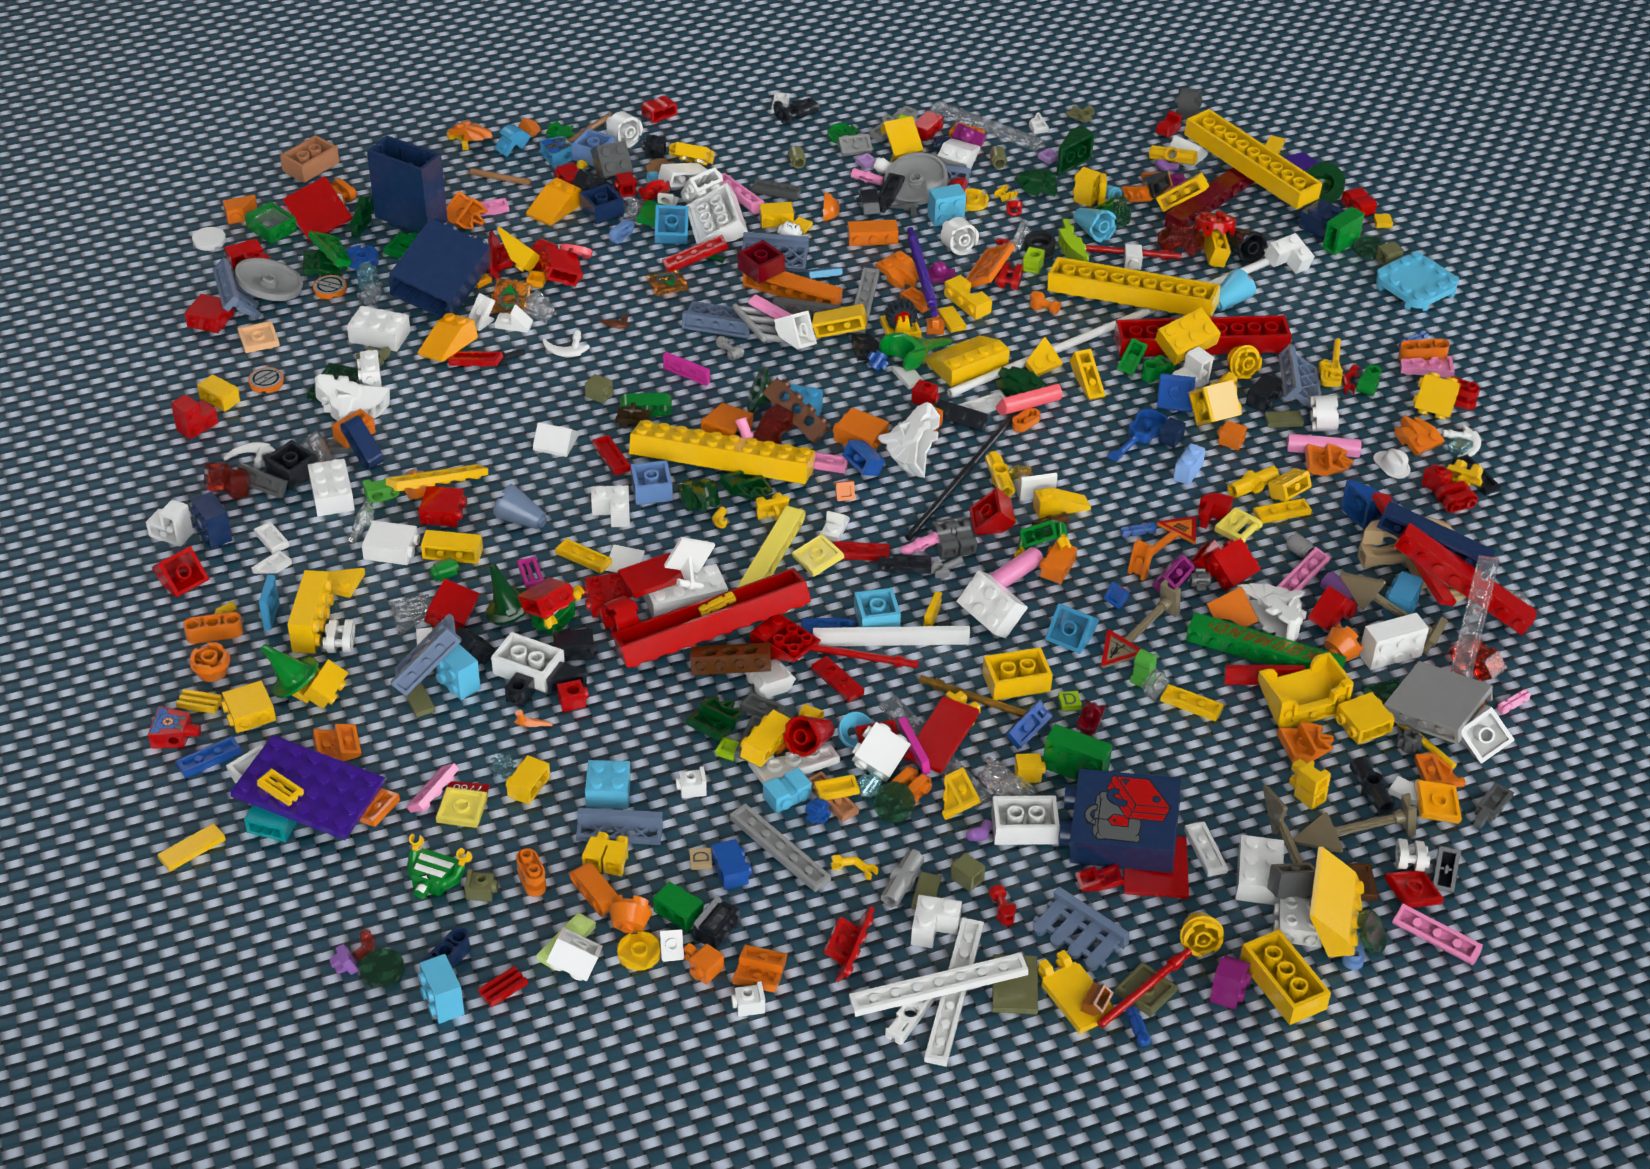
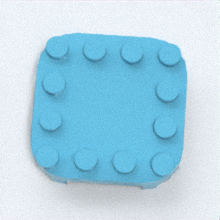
M1415 251L1413 254L1403 256L1379 268L1376 277V288L1379 291L1387 289L1405 302L1404 308L1408 310L1413 307L1422 308V311H1427L1430 304L1446 296L1450 298L1455 296L1459 277L1428 257L1423 256L1421 252Z

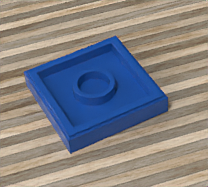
M1160 373L1156 409L1192 413L1188 392L1195 389L1196 377Z

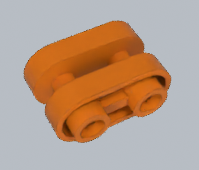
M341 178L332 181L331 185L335 192L342 194L343 204H345V201L351 202L356 199L357 192L354 187H351Z
M907 766L890 782L886 795L894 800L899 798V803L906 808L915 806L919 798L931 790V778L925 774L918 776L917 769Z
M530 848L522 849L516 854L518 878L527 895L531 897L541 896L546 891L545 869L535 850Z

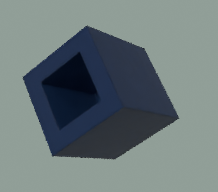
M1169 417L1160 428L1158 442L1175 448L1184 438L1186 423Z

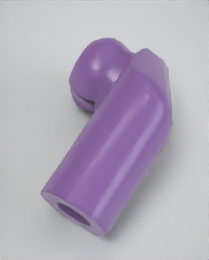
M1158 159L1155 162V166L1161 171L1179 170L1177 162L1168 163L1164 159Z
M986 819L982 821L981 827L968 830L966 832L967 840L975 842L986 840L992 828V822Z

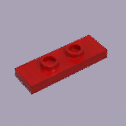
M458 351L449 358L448 362L449 366H497L502 360L503 354L502 352Z
M609 435L592 440L593 446L614 476L631 471V465Z
M828 656L811 664V669L848 703L864 695V688Z

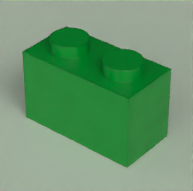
M670 881L653 897V911L686 932L693 927L695 920L704 911L703 901L699 897L691 895L681 886H676Z

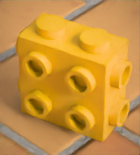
M1430 372L1429 375L1425 374L1424 377H1420L1418 383L1420 391L1419 394H1415L1412 404H1415L1414 408L1418 409V413L1428 415V412L1435 414V418L1445 420L1446 417L1450 418L1461 384L1457 383L1458 379L1447 377V380L1442 379L1440 374Z
M262 680L222 692L224 700L220 702L224 713H228L226 715L230 727L234 726L236 733L276 721L273 704Z
M1373 692L1338 704L1335 715L1337 723L1346 730L1348 736L1357 745L1391 733L1395 721L1393 714L1385 708L1382 701Z

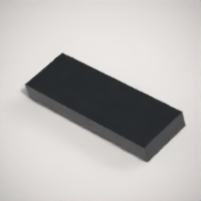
M1468 454L1455 458L1452 461V465H1454L1457 459L1464 460L1467 463L1466 469L1468 470L1471 469L1473 464H1477ZM1483 469L1481 486H1474L1485 496L1500 491L1501 486Z

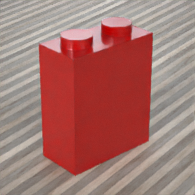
M444 578L427 609L424 622L436 627L448 614H451L454 617L455 631L460 627L465 629L477 605L480 593Z

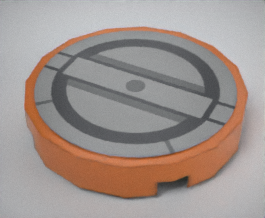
M325 275L314 281L313 291L321 299L331 300L336 296L339 298L347 291L346 280L338 275Z
M272 367L259 368L248 377L249 387L257 393H261V391L273 393L279 390L284 382L283 373Z

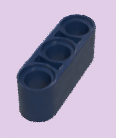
M354 416L341 423L342 433L366 470L384 461L381 450L359 416Z
M463 927L452 929L422 962L445 954L452 969H454L470 951L468 930Z

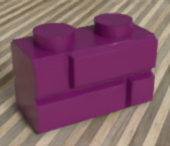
M1182 554L1177 559L1171 561L1152 585L1160 593V584L1166 579L1168 587L1175 590L1190 575L1195 566Z

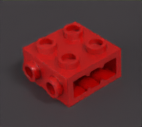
M546 246L544 251L541 252L539 260L541 261L545 279L576 287L578 281L583 276L577 254Z
M200 294L184 313L187 327L218 334L230 318L233 317L234 308L232 307L227 311L223 309L219 297Z
M427 486L418 510L420 524L457 527L459 520L463 518V508L467 506V497L464 496V489Z
M1241 538L1236 541L1230 539L1223 544L1224 548L1220 549L1217 547L1209 552L1211 556L1205 559L1209 570L1213 572L1218 580V584L1225 592L1261 570L1257 560L1252 556L1248 546Z
M618 573L584 578L585 586H582V589L585 593L582 595L583 598L587 597L585 599L586 610H590L592 618L601 617L600 609L603 608L601 605L621 596H626L630 601L633 600L631 593L628 592Z
M550 577L517 595L524 613L543 619L551 617L554 614L553 612L568 607L569 603L575 600L573 588L568 582Z

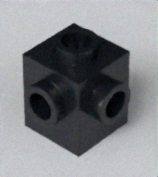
M647 135L646 141H643L642 144L645 157L653 159L664 158L666 137Z

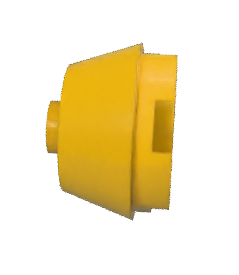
M1251 345L1238 346L1229 352L1227 365L1237 378L1250 379L1256 371H1260L1262 357H1260L1258 350Z
M1196 912L1185 919L1180 933V941L1184 948L1188 947L1191 949L1192 955L1203 957V954L1212 951L1215 953L1220 949L1223 943L1224 930L1222 925L1209 914Z

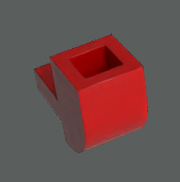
M1210 493L1200 499L1198 519L1201 520L1200 527L1207 529L1212 518L1222 520L1232 510L1234 497L1221 493Z

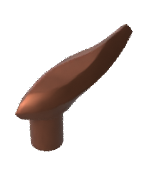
M626 314L621 316V320L599 319V322L613 328L621 329L630 326L627 323L628 315Z

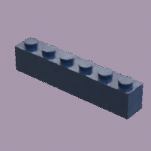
M1389 501L1377 528L1398 537L1404 528L1411 523L1485 574L1496 550Z

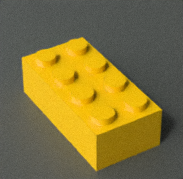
M304 570L287 624L292 653L316 654L318 646L322 644V632H325L326 619L330 617V605L334 604V594H331L332 580H329L328 571Z
M1280 929L1242 944L1239 960L1251 963L1249 973H1252V978L1289 1025L1327 1009L1331 992Z

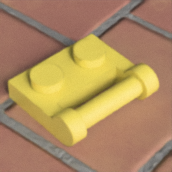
M1235 507L1215 525L1214 531L1234 541L1241 538L1245 543L1251 534L1262 528L1263 523L1260 519ZM1246 524L1250 525L1242 534L1237 533Z

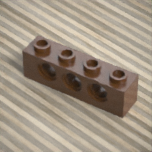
M777 377L765 389L763 394L816 444L830 430L827 426L829 422L822 415L820 417L815 415L816 410L809 403L805 405L802 402L804 398L797 391L793 393L789 389L791 385L785 379L781 381ZM783 394H789L787 401H781ZM796 406H801V412L795 414L794 408ZM809 418H814V423L811 426H807L806 421Z
M771 642L693 646L690 654L692 675L771 671Z

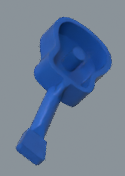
M1153 409L1140 410L1136 415V419L1129 424L1128 436L1131 439L1118 450L1109 452L1107 457L1118 461L1137 442L1150 443L1153 438L1159 436L1160 428L1168 420V417Z

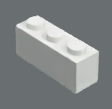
M699 163L661 164L658 179L664 180V183L669 181L671 187H684L689 178L703 173L707 169Z

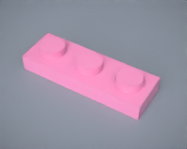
M455 763L442 766L406 806L410 813L423 812L430 807L432 799L439 796L443 791L442 788L455 778L454 775L459 770Z

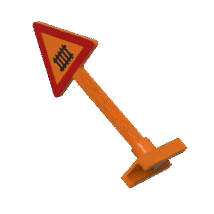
M1196 516L1158 521L1157 526L1169 531V533L1153 546L1139 539L1136 540L1133 545L1127 573L1132 574L1134 572L1141 576L1140 580L1144 581L1148 576L1152 556L1175 538L1181 537L1195 544Z

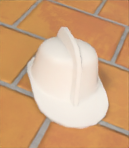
M1392 448L1388 451L1377 452L1374 455L1375 463L1388 476L1401 479L1410 474L1408 456L1403 451Z

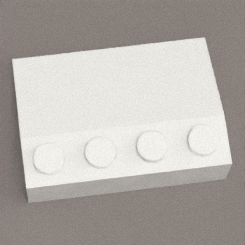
M728 183L685 205L689 206L688 216L697 245L720 235L724 237L726 242L735 241L738 238H742L744 232H748L737 196Z

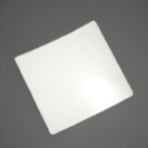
M613 545L609 556L612 558V564L605 571L618 573L619 569L640 563L645 551Z

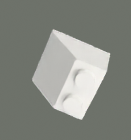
M951 138L943 143L937 157L945 165L971 169L980 146Z
M809 311L774 319L778 336L796 349L817 344Z
M1486 704L1476 711L1462 729L1461 742L1481 764L1514 741V738L1494 709Z
M562 927L546 962L557 971L564 970L570 973V976L576 980L582 981L583 979L587 981L599 957L602 945Z

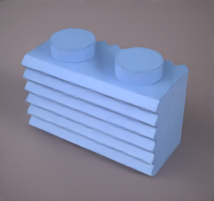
M1192 443L1188 445L1175 464L1173 475L1175 481L1187 485L1192 483L1196 474L1203 466L1205 448Z

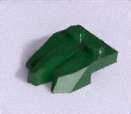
M1049 170L1022 171L1015 177L1016 182L1023 185L1021 189L1037 197L1040 192L1054 197L1058 193L1056 175Z
M360 195L355 213L349 224L352 237L358 238L372 221L371 214L374 211L372 195Z
M319 249L303 250L304 275L321 274V277L325 275H338L342 277L341 271L348 270L345 266L340 268L333 265V262L326 258V255Z
M1011 366L1010 369L1001 367L998 374L1002 379L996 381L998 389L1007 397L1011 394L1017 395L1044 388L1046 385L1034 372Z
M741 470L722 475L719 480L730 494L745 499L751 498L754 501L759 497L767 499L766 495L773 492L770 484L762 475L756 477L743 474L744 472Z
M702 479L700 482L685 481L677 485L681 504L687 511L695 508L705 511L707 507H717L720 504L714 480Z
M713 696L700 703L699 710L687 718L686 725L710 736L714 740L720 741L731 734L741 716L742 708H734L735 702L732 699L722 702L719 701L720 698L718 696Z

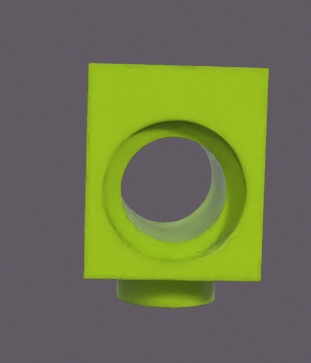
M1029 247L1023 257V271L1038 274L1044 264L1045 250Z

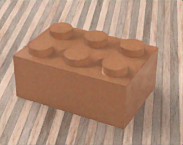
M315 135L280 155L282 171L305 183L339 163L338 147Z

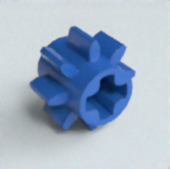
M879 350L875 353L871 351L867 357L870 360L868 365L877 371L880 368L885 370L889 364L886 361L888 356Z
M812 799L805 808V812L809 814L806 819L817 825L825 823L831 815V811L828 809L830 804L824 799Z

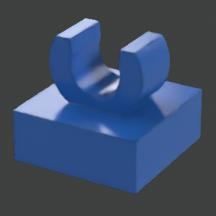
M1111 582L1103 599L1117 609H1121L1124 603L1127 602L1130 592L1116 582Z

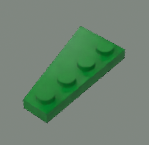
M309 231L308 237L313 241L312 243L326 255V258L333 262V265L340 268L343 266L350 267L352 261L348 253H345L346 250L342 247V242L339 241L340 238L338 236Z

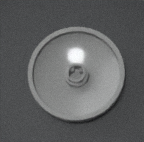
M924 152L910 153L898 158L888 167L884 177L885 182L889 173L904 175L905 181L894 200L900 204L928 203L929 189L947 186L948 173L943 161L935 155Z
M251 258L241 261L235 268V282L240 288L253 296L272 301H286L296 298L302 291V277L296 270L284 263L265 258Z

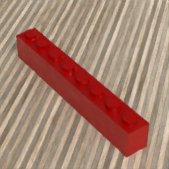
M1411 523L1399 534L1393 547L1520 635H1523L1534 623L1537 610Z

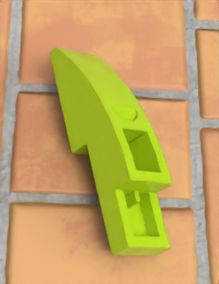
M1063 219L1062 229H1059L1058 244L1063 254L1068 259L1089 262L1086 244H1083L1081 237L1074 235V226L1071 225L1070 220Z

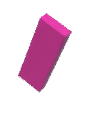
M668 352L663 354V369L705 386L710 384V369Z
M905 716L899 718L900 732L908 740V743L911 744L909 749L922 773L925 775L929 774L931 771L930 763L907 718Z

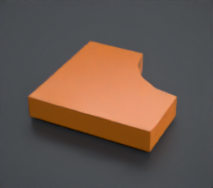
M1242 586L1207 603L1213 618L1231 620L1237 625L1249 627L1259 622Z

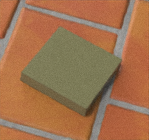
M1142 962L1115 988V993L1125 999L1154 975L1156 971ZM1164 977L1132 1005L1151 1017L1177 992L1178 986Z

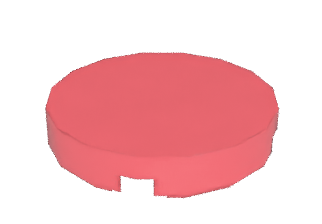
M572 244L560 245L561 250L576 253L578 257L582 256L583 259H590L592 257L593 251L589 248Z

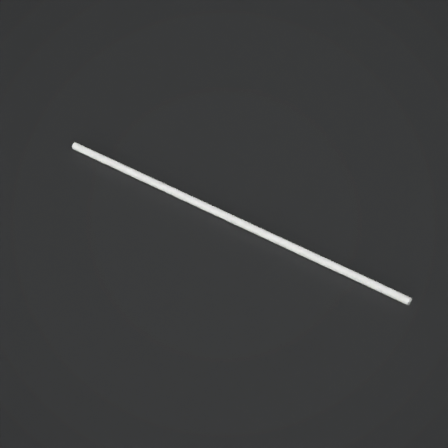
M1264 258L1240 269L1249 274L1271 264ZM1229 273L1208 282L1221 285ZM1143 308L1117 320L1141 319L1160 310ZM1116 320L1052 347L1056 353H1059L1115 330ZM1030 356L1003 367L1008 369L1011 366L1018 368L1026 367L1025 363ZM1001 368L948 389L949 397H954L999 378L998 373Z

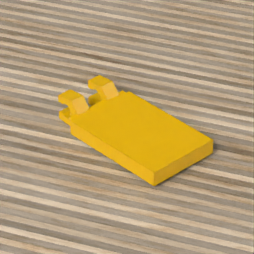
M1063 950L1056 955L1058 959L1055 963L1060 968L1059 970L1054 972L1052 965L1047 959L1038 962L1040 968L1037 969V972L1043 979V989L1080 1035L1098 1026L1097 1021L1113 1009L1114 1006L1109 1001L1103 1014L1094 1017L1080 1011L1082 1002L1094 981L1079 963H1072L1071 957Z

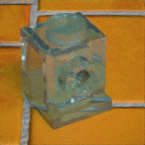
M369 262L360 264L357 270L359 289H376L380 281L377 266H373Z

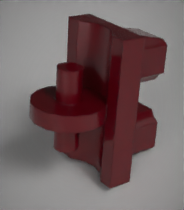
M1086 701L1076 724V729L1090 737L1096 734L1106 706Z

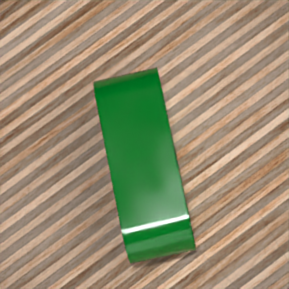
M629 393L622 395L620 398V407H630L631 402H635L636 408L651 410L650 417L668 416L672 412V398L667 393Z

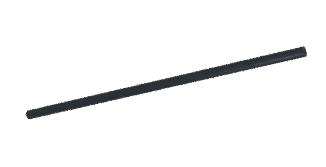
M1023 410L1011 413L905 535L907 541L912 540L1012 424V419Z

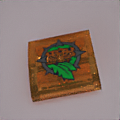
M678 269L646 275L647 283L651 285L652 293L656 296L689 290L683 275Z
M498 278L492 297L495 303L491 312L511 314L514 305H517L525 312L531 283Z

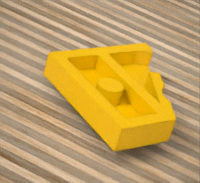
M1044 337L1026 361L1025 366L1029 371L1040 376L1061 367L1063 362L1047 338Z
M365 568L328 571L329 580H332L331 594L350 598L363 579Z
M964 767L945 776L944 810H942L945 820L981 803Z

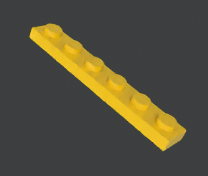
M474 464L386 478V485L392 487L395 491H404L405 488L418 489L421 485L435 486L436 483L449 484L454 480L466 481V478L480 479L481 476L488 475V468Z

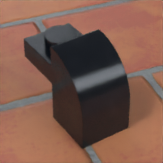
M876 189L858 190L859 197L856 198L857 204H860L861 216L879 214L880 207Z

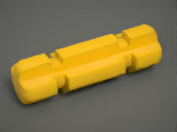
M732 592L724 594V597L720 596L708 602V605L703 604L699 606L698 609L701 616L708 615L710 612H716L726 607L728 603L729 605L735 603V595Z

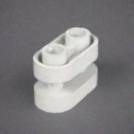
M346 619L344 625H339L338 620H329V624L325 625V634L327 636L323 637V649H326L327 653H336L337 647H342L343 653H352L355 639L354 619ZM339 633H343L342 639H339Z
M1397 839L1395 849L1397 868L1407 869L1408 863L1413 864L1415 871L1424 872L1425 868H1429L1430 855H1428V846H1425L1424 841L1415 840L1413 846H1408L1407 839Z

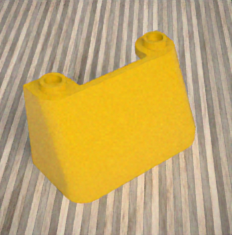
M1330 652L1316 655L1312 659L1310 668L1280 677H1277L1274 669H1265L1259 671L1258 683L1273 719L1278 727L1292 728L1300 723H1310L1335 716L1338 704L1351 699L1354 684Z

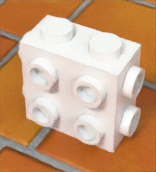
M714 167L689 178L680 192L682 199L689 204L720 187L723 182L722 174Z
M378 350L361 351L360 359H357L358 377L360 383H363L360 385L382 387Z
M876 722L873 727L868 726L862 735L865 737L863 743L858 742L852 753L855 755L852 761L855 762V766L859 769H866L871 772L876 780L887 783L911 744L908 743L904 736L891 732L887 725Z
M1287 897V899H1279L1278 903H1274L1273 916H1277V920H1274L1273 931L1280 929L1291 944L1321 947L1322 942L1309 916L1312 898Z

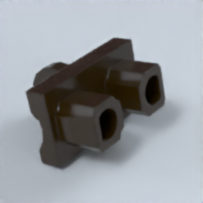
M631 402L630 407L618 408V414L615 418L616 423H619L620 428L623 429L629 428L630 424H636L637 426L640 421L649 420L651 410L636 408V403Z

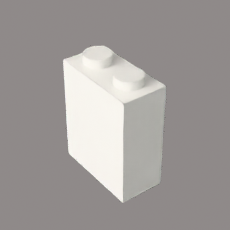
M372 521L362 543L363 559L408 565L410 559L414 557L416 545L420 543V534L417 533V526Z

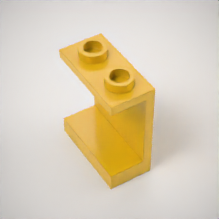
M913 116L883 122L880 131L881 134H887L893 156L890 159L891 163L906 154L924 151Z

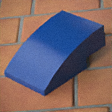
M1347 480L1341 509L1365 530L1372 521L1379 520L1382 517L1380 510L1371 497L1374 492H1381L1362 483Z

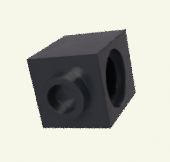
M516 672L504 687L506 702L524 708L535 693L534 678Z

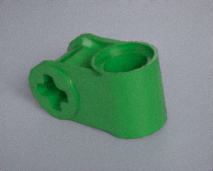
M1158 355L1143 362L1141 379L1144 382L1152 383L1160 379V373L1172 374L1175 366L1172 363H1168L1163 355Z
M1377 365L1367 366L1358 381L1356 392L1374 396L1379 386V377L1382 369Z

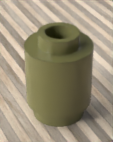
M800 146L791 147L788 151V156L792 166L798 169L804 167L806 157L803 149Z
M995 146L990 150L992 165L998 169L1003 168L1007 163L1005 149L1001 146Z

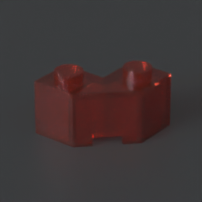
M1171 224L1158 232L1157 244L1163 250L1172 252L1181 246L1191 257L1204 249V236L1199 231H1196L1194 226L1186 228Z
M778 403L764 413L754 432L753 438L757 439V441H773L775 444L782 445L781 435L794 426L793 412Z
M205 462L203 483L207 490L212 492L226 490L229 497L234 499L248 497L250 476L246 469L239 467L235 470L230 468V464L224 462Z
M1477 636L1462 638L1448 649L1455 665L1470 664L1479 681L1493 679L1507 669L1499 651L1494 647L1488 648L1482 644V640Z

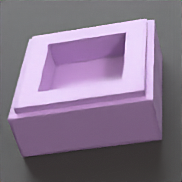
M1047 148L1038 153V159L1051 164L1058 160V153Z
M869 153L855 158V163L864 170L873 167L876 161Z

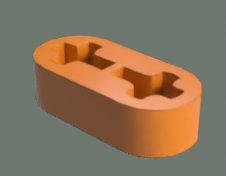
M1029 408L1016 415L1012 419V429L1016 432H1024L1038 424L1040 421V411L1036 408Z

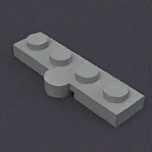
M904 106L893 116L884 115L882 123L870 131V137L883 142L888 138L887 134H881L880 131L883 122L894 120L899 114L916 118L918 110Z

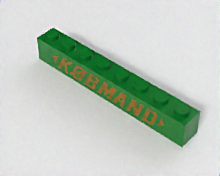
M1196 612L1188 626L1186 641L1265 665H1305V669H1309L1312 659L1316 655L1329 652ZM1330 652L1344 670L1347 657Z

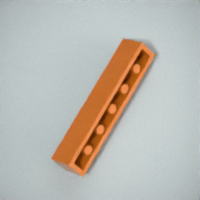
M786 271L758 284L743 273V286L779 297L840 305L842 302L841 287Z

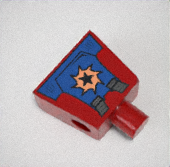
M159 706L148 732L150 747L152 749L183 748L189 736L200 737L201 726L192 724L188 712Z

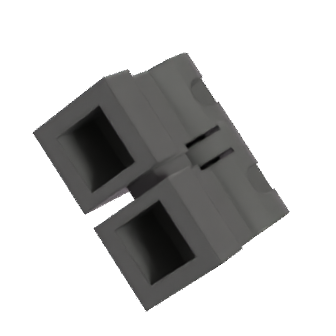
M964 516L931 522L932 531H935L940 539V543H937L940 560L957 557V553L959 556L976 553L978 542L972 534L968 519H965Z

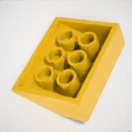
M979 335L928 354L925 362L950 387H953L1008 365L1010 349L999 339Z
M1318 847L1309 916L1328 957L1353 956L1355 946H1358L1357 929L1360 928L1359 911H1362L1361 894H1364V884L1362 881H1359L1355 871L1324 847Z

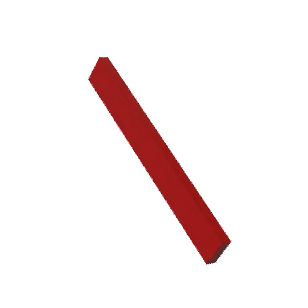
M1374 492L1371 496L1382 515L1389 501L1393 502L1389 494ZM1410 558L1438 604L1454 606L1457 601L1445 582Z

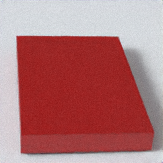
M670 552L618 570L619 578L634 599L676 585L678 578L684 579L681 570L665 568L664 564L670 556Z

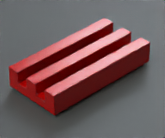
M513 966L478 988V994L493 1007L528 985V979L523 977V974L520 971L518 972L517 968Z

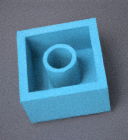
M960 184L929 189L927 216L934 227L941 226L945 221L955 217H963L965 219L966 193Z
M893 588L855 592L854 611L859 627H900L901 613Z
M458 644L436 666V678L440 684H444L452 695H456L462 700L481 688L478 661Z
M588 760L585 787L586 808L628 809L631 782L630 761Z
M443 954L419 963L420 973H417L422 986L420 987V993L423 1000L427 999L429 1002L427 1007L431 1017L435 1016L440 1024L464 1015L461 986L446 955Z

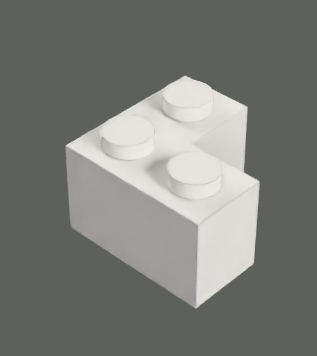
M1296 233L1271 242L1264 255L1273 267L1287 263L1295 274L1309 269L1315 257Z
M1198 346L1187 352L1184 367L1174 371L1172 375L1196 377L1194 390L1202 388L1209 383L1214 357Z
M628 485L591 487L592 516L611 515V527H630Z
M171 500L163 509H158L146 521L150 537L180 547L193 534L188 505L175 500Z
M918 895L912 925L911 945L933 948L936 932L957 935L962 901Z

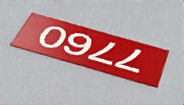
M451 781L447 787L482 791L488 794L490 784Z

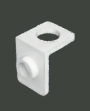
M658 193V203L677 205L679 197H674L673 194Z
M682 929L659 931L662 961L683 960Z

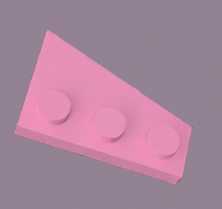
M1446 356V359L1439 360L1438 357H1431L1430 360L1408 358L1401 359L1400 361L1401 373L1405 375L1424 376L1434 372L1440 374V378L1447 379V377L1454 376L1455 373L1452 356Z

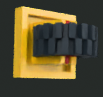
M898 298L897 302L895 300L892 301V305L889 303L888 308L885 309V315L880 316V323L885 335L902 332L921 338L922 332L916 320L918 316L913 302L909 299L906 300V298H903L901 301Z

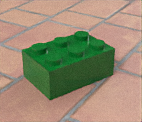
M1055 724L1045 740L1043 761H1045L1047 770L1078 781L1079 769L1109 771L1112 744Z

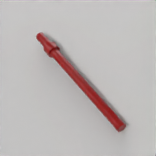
M1086 245V251L1124 255L1125 248ZM1142 250L1143 256L1157 257L1161 258V260H1181L1182 253L1169 252V250Z
M820 644L809 650L893 664L894 667L899 668L905 666L918 669L919 661L905 659L904 656L899 655L893 657Z
M1186 947L1177 956L1173 955L1169 958L1166 965L1097 1021L1100 1028L1107 1026L1171 971L1179 969L1182 966V962L1192 955L1191 949Z

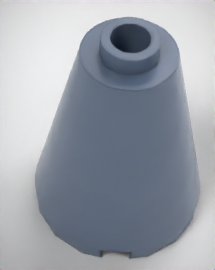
M513 484L506 486L502 491L504 496L502 499L498 497L495 503L493 515L498 519L534 529L544 527L547 522L546 513Z

